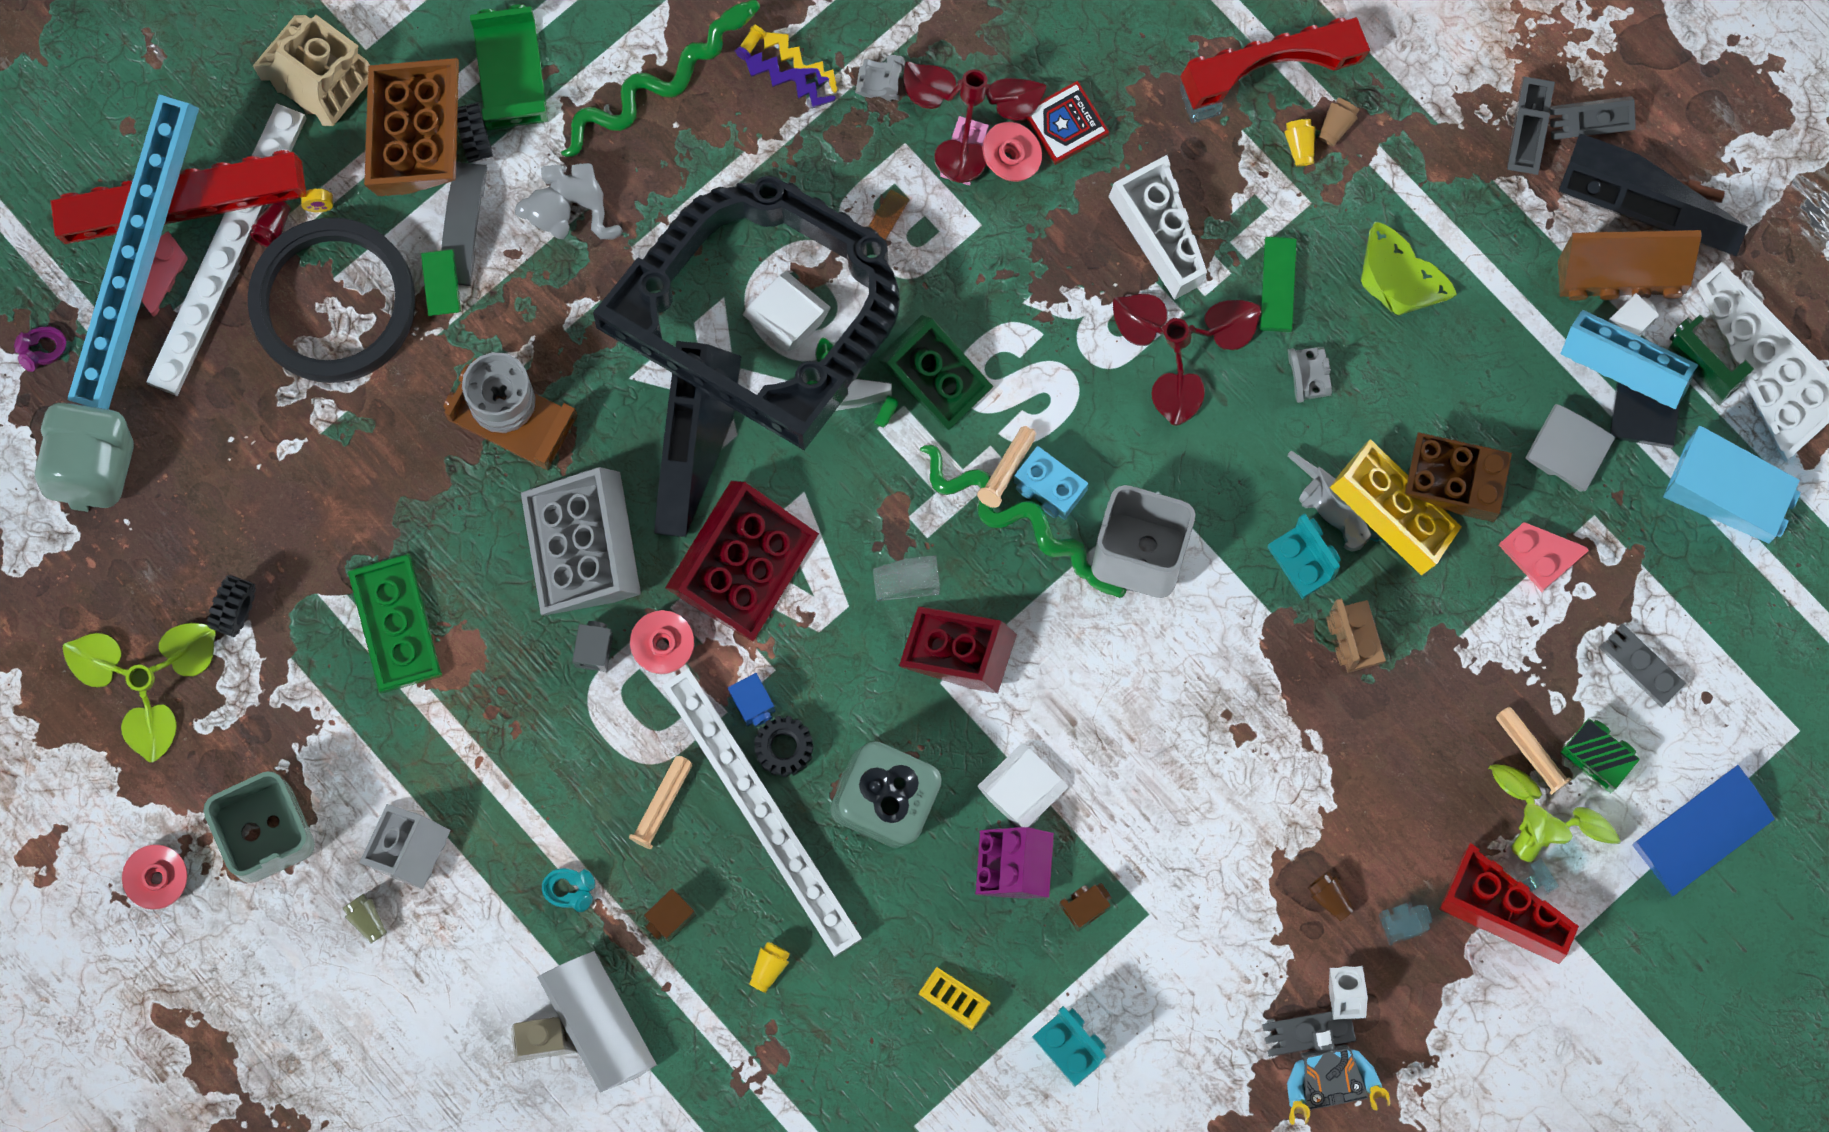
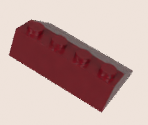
M731 480L665 589L743 637L754 641L819 533L746 482Z

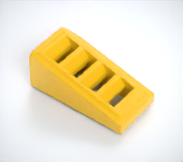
M938 967L935 968L918 993V995L971 1031H973L991 1004L990 1001ZM941 978L945 981V984L936 997H934L930 993ZM953 986L956 990L945 1004L941 1000L948 989ZM961 993H963L967 997L956 1011L952 1007ZM973 1000L977 1005L967 1018L963 1013Z

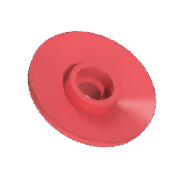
M1014 122L999 123L992 127L984 138L982 146L984 159L997 176L1008 181L1019 182L1029 179L1039 169L1042 161L1041 146L1036 136L1025 126ZM1005 152L1009 153L1012 159L1008 158Z
M665 610L654 611L643 616L634 626L630 637V648L634 659L642 668L655 674H668L679 670L688 662L694 649V635L688 622L680 615ZM662 639L669 642L668 648L664 650L657 647V643Z
M148 845L138 849L128 858L122 872V884L126 895L136 905L150 910L163 909L176 902L183 894L188 878L187 868L182 857L176 851L164 845ZM156 873H161L163 877L159 884H153L152 877Z

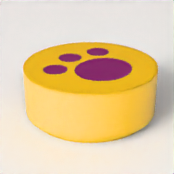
M325 189L307 190V197L301 198L302 208L309 212H326L333 208V195Z

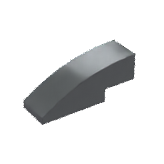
M1522 77L1507 170L1539 174L1550 117L1549 108L1555 85L1554 81Z

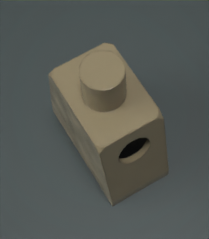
M559 1017L514 1023L511 1027L515 1062L577 1053V1049Z

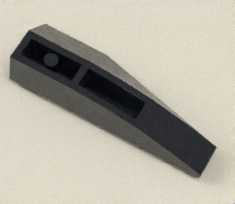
M1579 133L1557 192L1663 231L1701 230L1700 244L1733 256H1737L1748 226L1640 154Z
M676 341V348L687 354L693 353L697 355L705 365L712 369H721L731 380L738 383L742 358L740 355L709 344ZM673 373L666 416L654 533L657 535L686 538L731 427L735 410Z

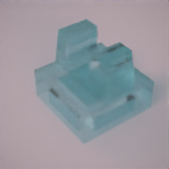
M1542 858L1530 865L1534 875L1522 881V883L1530 888L1529 891L1531 892L1543 886L1546 893L1549 894L1559 888Z

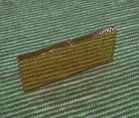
M890 189L868 227L874 229L886 241L908 204L909 199Z

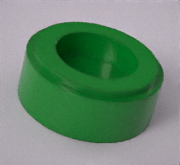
M888 395L874 423L882 428L886 427L898 405V400Z

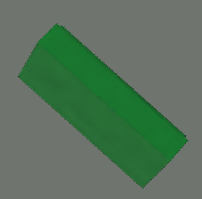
M454 249L421 253L428 316L461 312Z

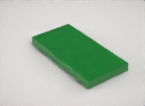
M410 554L348 571L379 693L382 694L443 677Z

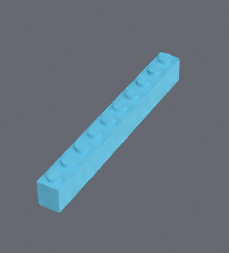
M158 95L67 398L69 401L85 406L109 409L199 108L194 105Z

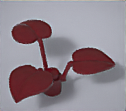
M908 61L904 67V87L907 95L916 105L927 109H936L941 106L944 99L951 101L959 91L961 99L968 105L962 143L957 140H946L938 145L934 155L935 165L938 170L948 179L957 183H966L976 179L981 175L986 166L982 146L974 143L968 144L973 107L983 102L986 95L989 104H997V112L1002 117L1011 120H1024L1035 113L1046 91L1045 84L1016 78L1000 79L990 85L987 84L986 74L976 69L965 72L962 80H958L956 86L954 75L942 67L920 65Z
M1137 294L1127 297H1115L1113 299L1115 322L1120 333L1128 342L1137 346H1147L1154 341L1156 333H1159L1161 335L1164 334L1168 345L1174 349L1178 375L1174 373L1161 375L1154 382L1151 392L1153 404L1158 412L1174 426L1181 425L1190 420L1199 411L1205 397V388L1201 378L1197 374L1183 375L1181 349L1186 348L1190 344L1191 334L1195 333L1206 337L1214 335L1215 343L1220 348L1238 350L1246 346L1253 338L1261 314L1260 306L1244 300L1222 301L1213 305L1206 312L1204 320L1210 329L1207 331L1195 328L1194 325L1188 326L1180 318H1173L1167 322L1168 312L1166 306L1161 299L1154 295Z

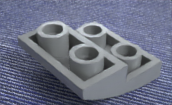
M1555 404L1525 459L1548 475H1556L1582 492L1587 490L1615 437L1586 418Z

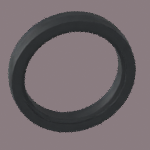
M320 218L301 223L282 233L262 253L254 267L249 282L248 311L257 340L267 354L280 366L307 380L323 383H340L352 381L374 372L397 353L412 326L415 312V289L412 275L405 259L384 235L374 228L354 220ZM328 241L353 243L375 254L390 271L395 290V301L391 318L377 340L355 355L336 360L310 358L288 347L276 334L269 313L271 288L284 264L301 250L311 245Z

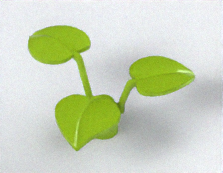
M199 623L183 624L171 628L163 635L159 642L161 654L168 659L150 668L143 665H134L129 670L117 667L116 665L121 659V649L112 637L101 633L89 634L65 643L63 645V653L72 673L88 686H107L112 680L113 671L126 676L127 685L140 693L145 709L133 708L126 714L121 726L123 738L130 748L148 762H155L167 752L173 742L176 733V719L171 709L166 705H156L151 708L146 691L154 684V673L171 664L174 671L182 676H196L204 672L213 658L216 631L210 629L207 625Z
M1489 766L1488 769L1492 770L1495 780L1505 792L1527 802L1524 808V820L1519 827L1521 833L1511 846L1513 853L1520 859L1532 862L1543 846L1548 847L1550 843H1569L1573 837L1569 829L1571 826H1579L1586 836L1596 841L1610 844L1621 843L1615 829L1598 812L1586 807H1576L1573 810L1575 818H1571L1564 823L1560 819L1553 817L1552 814H1549L1542 807L1535 805L1534 799H1540L1542 793L1539 786L1530 776L1511 766Z

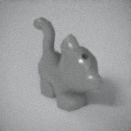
M588 163L572 165L571 175H565L561 165L543 166L541 168V178L546 184H551L550 187L535 190L528 198L522 199L517 203L515 207V214L518 217L528 219L532 225L543 231L550 232L558 239H564L570 228L568 219L571 207L569 203H577L592 210L591 230L600 239L613 240L620 237L623 232L619 225L604 227V194L595 179L593 165Z

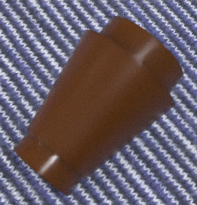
M1329 872L1322 874L1308 887L1312 893L1311 897L1339 921L1344 920L1355 910L1337 877H1332Z

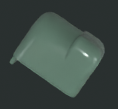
M63 402L54 403L49 406L44 414L41 425L43 440L34 472V478L42 495L52 501L68 503L72 510L88 512L89 506L98 508L114 506L122 495L134 449V441L125 418L119 412L110 409Z

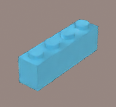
M1585 310L1580 312L1572 324L1560 353L1576 363L1582 364L1605 377H1609L1634 391H1638L1674 409L1678 407L1686 394L1698 364Z

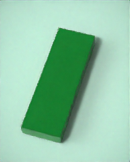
M1265 237L1261 331L1292 332L1297 239Z

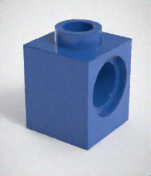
M757 673L728 687L729 693L747 727L753 723L755 727H758L772 719L771 714L776 712L775 707Z

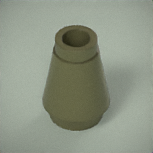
M365 894L360 895L342 908L347 914L345 918L371 944L387 933L372 899L368 900Z

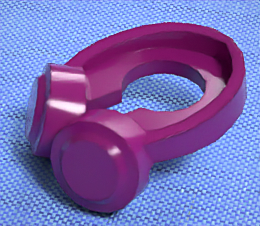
M39 327L28 333L21 332L14 344L15 352L19 354L18 361L25 370L33 372L39 365L56 362L63 356L66 350V338L63 333L53 327ZM42 338H51L56 343V349L52 353L28 350L29 347L37 345Z

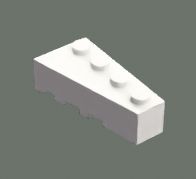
M1165 155L1115 182L1109 198L1175 300L1201 286L1207 270L1195 235H1192L1186 209L1183 208L1180 200L1179 188L1176 179H1173L1168 156Z

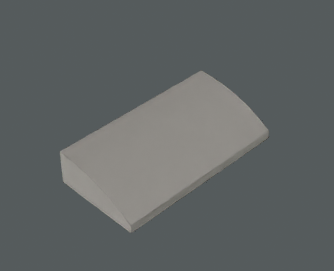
M595 951L561 964L537 977L600 1093L641 1077L657 1066Z

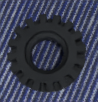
M476 102L458 107L457 126L468 163L493 157L479 103Z
M227 575L226 579H223L221 582V587H218L216 597L214 596L212 602L214 603L210 607V615L207 620L209 621L208 627L228 636L236 637L240 633V629L244 627V621L249 617V610L252 609V602L255 599L254 593L256 592L255 584L233 575Z
M777 716L775 720L770 721L769 719L766 721V725L763 728H759L757 737L755 736L754 741L755 753L762 767L766 771H770L772 775L776 776L778 774L782 777H787L789 774L794 776L798 774L799 770H804L807 767L808 761H811L813 741L808 728L800 720H794L791 716H786V718ZM789 735L794 738L797 748L792 756L779 758L774 755L771 745L777 736Z

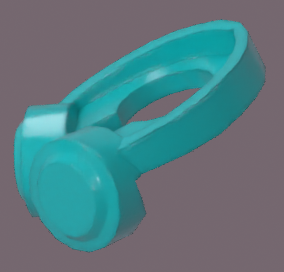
M566 868L556 869L550 872L542 882V893L545 899L557 907L573 908L577 912H584L592 904L593 896L590 891L595 888V879L586 869L580 872ZM560 879H566L570 885L577 886L579 890L576 893H568L564 897H558L554 892V886Z

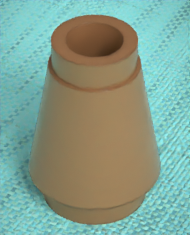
M1337 98L1335 103L1330 104L1318 138L1334 147L1358 119L1356 115L1359 109L1350 102Z

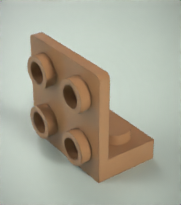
M1342 598L1335 600L1330 610V616H1327L1326 619L1330 634H1336L1339 646L1335 650L1340 666L1345 665L1347 673L1385 663L1386 660L1368 600L1344 606Z

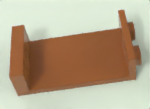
M468 364L465 365L459 376L460 385L455 393L450 392L443 406L446 409L444 414L448 421L548 471L578 417L575 408L565 403L561 407L535 394V408L528 422L519 429L507 433L491 432L481 427L473 418L465 400L462 382L463 375L469 366ZM498 395L495 399L497 400L500 398L502 400H505L507 397L505 396L502 398Z

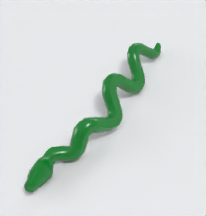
M750 0L729 8L723 12L720 18L714 20L709 25L707 43L692 42L688 44L681 52L676 74L671 82H665L648 73H634L625 79L620 91L622 101L621 114L611 115L601 109L589 106L580 109L574 115L571 122V145L569 148L561 151V154L565 157H574L580 152L583 145L584 128L588 122H594L612 131H622L629 128L636 118L635 92L639 88L647 89L666 98L681 95L691 79L695 63L699 59L713 60L722 51L723 33L741 29L760 9L758 1Z
M934 445L920 447V451L930 456L929 480L932 488L939 494H955L969 486H978L980 489L985 488L991 478L987 472L974 469L968 470L951 480H946L942 473L943 458L938 447ZM980 500L978 501V516L988 527H1007L1026 517L1033 525L1038 548L1045 555L1050 557L1070 556L1075 574L1080 578L1086 579L1090 586L1118 598H1122L1126 594L1127 590L1125 588L1102 582L1093 575L1092 565H1089L1087 561V552L1083 543L1074 538L1057 540L1053 537L1046 514L1038 504L1029 501L1020 502L997 513L992 507L986 506Z

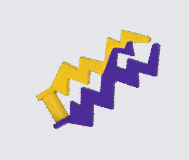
M756 24L751 26L749 34L740 47L735 50L737 56L746 62L751 77L769 71L772 87L788 81H794L796 83L798 99L809 94L812 108L835 101L836 97L834 95L818 98L816 83L806 84L805 76L816 73L818 86L828 81L832 92L836 93L837 86L833 69L824 72L823 61L807 66L804 65L800 48L788 49L789 34L769 33ZM760 39H764V49L779 44L781 62L793 58L794 68L780 72L777 56L762 62V52L753 56L750 53Z

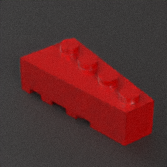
M1470 842L1461 857L1439 910L1560 964L1567 956L1579 926L1546 900L1542 901L1529 891L1530 888L1524 883L1512 878L1503 871L1502 866L1494 860H1489L1479 852L1480 849Z

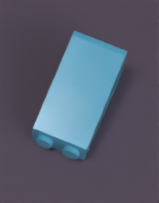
M1698 426L1686 442L1663 498L1769 544L1776 536L1781 538L1789 520L1785 519L1784 516L1787 509H1793L1798 501L1801 492L1796 490L1800 480L1708 429Z

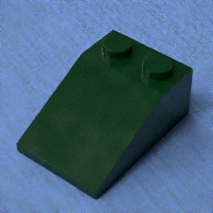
M921 315L877 358L890 374L947 430H950L994 387L932 318Z

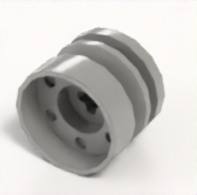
M492 352L478 357L468 366L463 375L462 390L473 418L481 427L491 432L507 433L519 429L528 422L535 408L536 397L526 369L518 359L506 353ZM498 395L502 398L505 396L507 397L505 400H502L500 398L497 400L495 399Z

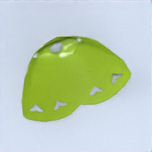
M1374 222L1369 231L1361 276L1363 287L1373 297L1379 299L1391 312L1403 315L1447 301L1457 295L1450 280L1432 263L1416 258L1410 244L1400 234L1385 224ZM1377 231L1380 232V235H1386V238L1378 240ZM1394 244H1397L1398 249L1402 250L1403 254L1394 253ZM1421 270H1424L1427 275H1431L1432 278L1423 279ZM1440 285L1443 286V291H1446L1447 294L1438 293Z

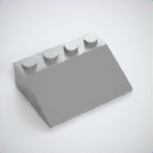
M598 467L521 492L541 615L545 616L615 603L641 595L620 472Z

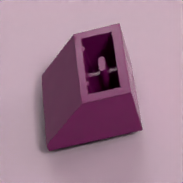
M1029 827L980 830L975 894L1021 899L1049 898L1054 833Z

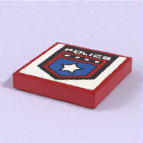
M1078 81L1040 101L1035 113L1027 118L1055 165L1109 136V130Z

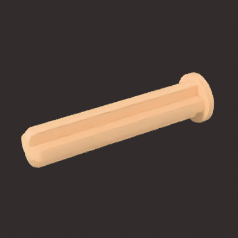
M1027 426L1019 429L985 488L979 489L977 496L986 506L992 508L1000 506L1002 502L1001 495L1035 440L1036 432L1034 429H1030Z
M1511 707L1505 708L1496 716L1500 725L1551 789L1549 793L1551 795L1555 794L1572 780L1570 777L1566 778Z
M682 756L674 758L634 835H629V838L635 843L652 849L651 842L692 767V763Z

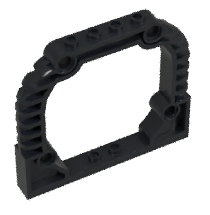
M764 176L759 178L754 184L737 183L736 187H717L705 195H699L694 198L693 202L684 207L677 218L670 223L668 229L661 234L655 245L648 250L646 256L643 259L638 257L594 310L593 315L598 330L805 451L846 398L849 385L857 378L863 367L867 365L873 354L877 352L880 345L889 336L898 317L900 295L894 272L889 265L888 245L874 229L868 226L863 227L854 222L848 214L844 212L838 213L829 208L821 199L806 195L793 183H785L773 176ZM773 196V198L766 199L765 197ZM742 218H747L755 224L764 227L786 224L847 259L851 276L860 284L869 288V295L860 313L820 362L807 361L798 366L794 379L777 384L764 385L758 394L731 380L721 369H712L705 365L697 355L693 353L687 354L664 341L659 324V313L670 308L673 302L671 290L673 279L706 238L722 225ZM877 255V257L869 258L868 256ZM654 290H660L658 293H650ZM809 381H817L813 385L806 384Z

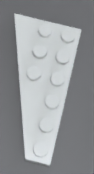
M1721 262L1698 283L1697 288L1736 366L1738 367L1746 360L1754 368L1753 372L1746 379L1745 384L1786 463L1829 424V370Z

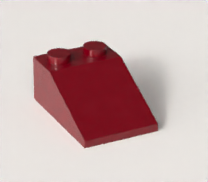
M918 606L899 666L969 689L998 694L1017 634L1000 620Z

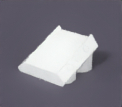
M785 271L747 307L743 316L756 329L763 331L769 336L779 350L790 351L798 348L822 324L831 307L790 273Z
M1023 743L978 785L985 797L1018 827L1032 826L1039 819V816L1068 788L1067 784Z

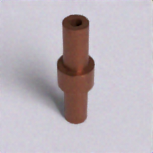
M1688 179V181L1679 180L1707 200L1718 203L1723 202L1725 191L1703 186L1700 181Z

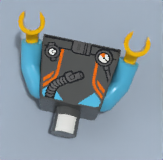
M1331 1029L1312 1032L1315 1050L1301 1053V1060L1294 1064L1287 1082L1289 1104L1292 1107L1289 1114V1122L1292 1125L1295 1123V1114L1297 1113L1305 1117L1306 1125L1309 1121L1310 1110L1368 1099L1367 1093L1370 1094V1103L1373 1110H1378L1375 1099L1379 1097L1386 1099L1387 1105L1390 1106L1388 1091L1382 1088L1374 1067L1359 1051L1351 1050L1346 1044L1335 1046Z

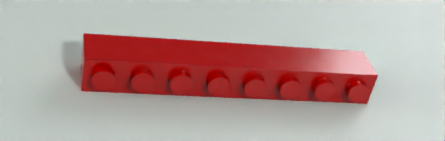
M280 150L274 152L269 157L250 156L243 158L242 162L239 163L220 162L213 164L212 168L199 170L191 168L183 170L179 174L164 225L307 197L302 161L294 152ZM133 180L125 181L119 187H95L89 193H65L59 199L50 200L55 236L64 244L116 235Z

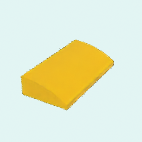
M1370 439L1351 459L1329 488L1420 575H1423L1438 563L1462 526L1443 508L1405 495L1408 475Z

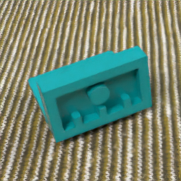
M1305 513L1298 518L1295 528L1267 546L1302 600L1333 581L1340 568L1338 562L1341 561L1335 548L1332 545L1327 546L1321 538L1323 532L1314 518L1309 520Z
M1062 1006L1058 1010L1057 1015L1035 1033L1032 1038L1069 1082L1076 1087L1105 1062L1107 1056L1104 1052L1107 1047L1095 1033L1091 1036L1083 1029L1084 1020L1073 1008L1068 1011Z

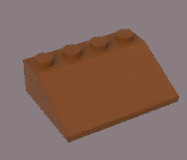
M457 58L368 66L364 185L377 196L410 194L456 180L459 60Z
M1701 230L1572 233L1558 259L1560 297H1569V300L1573 301L1585 300L1588 296H1600L1602 300L1618 299L1619 296H1633L1637 293L1641 298H1650L1651 295H1663L1666 299L1680 298L1683 294L1687 293L1692 285L1702 237Z

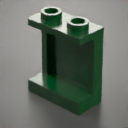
M1699 315L1692 321L1688 317L1675 329L1676 332L1669 338L1672 343L1667 350L1698 364L1693 379L1718 405H1721L1742 386L1754 368L1745 360L1731 372L1695 335L1704 318Z

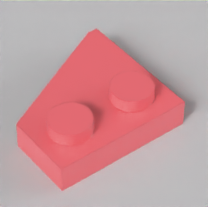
M169 231L160 237L141 300L153 317L158 314L160 303L166 293L171 291L176 275L182 271L188 260V257Z
M1525 522L1499 544L1504 552L1541 592L1548 588L1589 551L1583 545Z

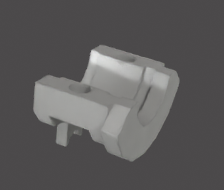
M888 55L887 62L865 59L863 66H860L855 93L868 98L881 97L889 102L892 100L899 101L900 96L897 95L899 73H901L905 66L904 58L902 56Z
M1324 347L1296 351L1294 348L1288 349V359L1293 371L1294 393L1297 403L1304 402L1307 399L1331 396L1332 387L1329 376L1331 369ZM1306 354H1311L1313 357L1308 358ZM1316 388L1319 392L1314 393L1312 389Z

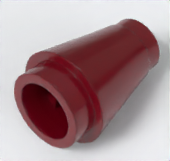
M283 201L272 203L251 226L253 231L250 235L253 240L262 246L268 247L283 232L291 210L290 206Z

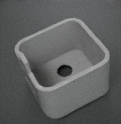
M1128 485L1117 487L1111 494L1097 539L1091 567L1093 575L1102 582L1152 597L1164 598L1169 596L1176 586L1194 525L1195 511L1193 507L1184 501ZM1143 538H1150L1154 540L1157 548L1153 552H1144L1139 548L1138 543Z

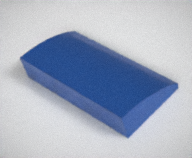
M1737 765L1634 842L1632 846L1673 897L1775 820L1747 775Z

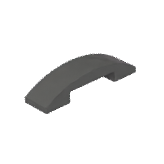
M456 162V180L452 181L450 185L441 251L454 249L458 285L471 286L475 261L474 246L481 196L484 197L487 165Z

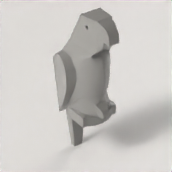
M1290 451L1288 457L1314 479L1304 489L1299 498L1302 507L1315 508L1327 523L1340 530L1346 542L1344 545L1345 549L1348 551L1360 550L1369 541L1371 533L1366 522L1329 488L1335 478L1322 468H1316L1293 451Z

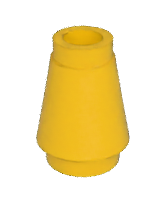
M1301 119L1286 123L1287 130L1284 133L1296 167L1314 164L1315 126L1311 125V119Z
M767 942L764 948L760 947L749 985L766 993L768 988L771 987L789 964L787 959L790 953L770 942Z

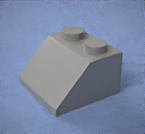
M386 804L359 863L403 883L423 889L432 875V869L440 852L445 847L450 830L420 814Z

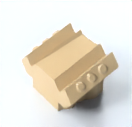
M295 15L255 62L253 67L261 80L271 81L277 93L288 96L300 105L306 114H316L322 126H334L368 85V66L370 64L358 54L359 46L319 16L315 15L313 18H309L306 15Z

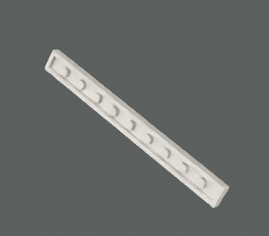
M276 103L252 156L264 158L272 156L274 152L280 150L291 152L307 119L305 114ZM266 205L226 212L146 381L148 385L178 396L249 244L250 234L253 231L251 226L262 215Z
M689 668L661 685L833 956L840 955L862 940L861 936Z

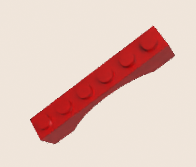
M1341 17L1323 27L1318 28L1317 25L1308 26L1298 34L1290 35L1289 33H1283L1274 37L1272 41L1265 43L1254 41L1247 44L1243 49L1233 51L1232 48L1225 49L1217 53L1215 57L1207 59L1204 56L1196 57L1187 63L1180 78L1191 106L1195 110L1222 102L1229 90L1242 77L1265 65L1283 61H1303L1321 65L1334 71L1362 63L1371 50L1358 18L1346 20L1344 17Z

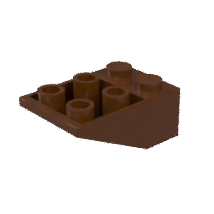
M1418 432L1405 495L1463 516L1495 522L1501 510L1512 453Z

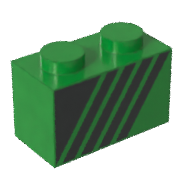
M1588 718L1560 753L1611 794L1640 759L1635 755L1636 750L1630 744L1623 740L1618 742L1609 735L1611 731L1605 724L1598 720L1593 722Z

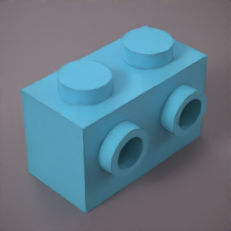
M1039 446L1035 448L1014 475V483L1017 485L1016 490L1027 499L1034 497L1041 502V508L1053 518L1060 516L1065 520L1088 491V482Z

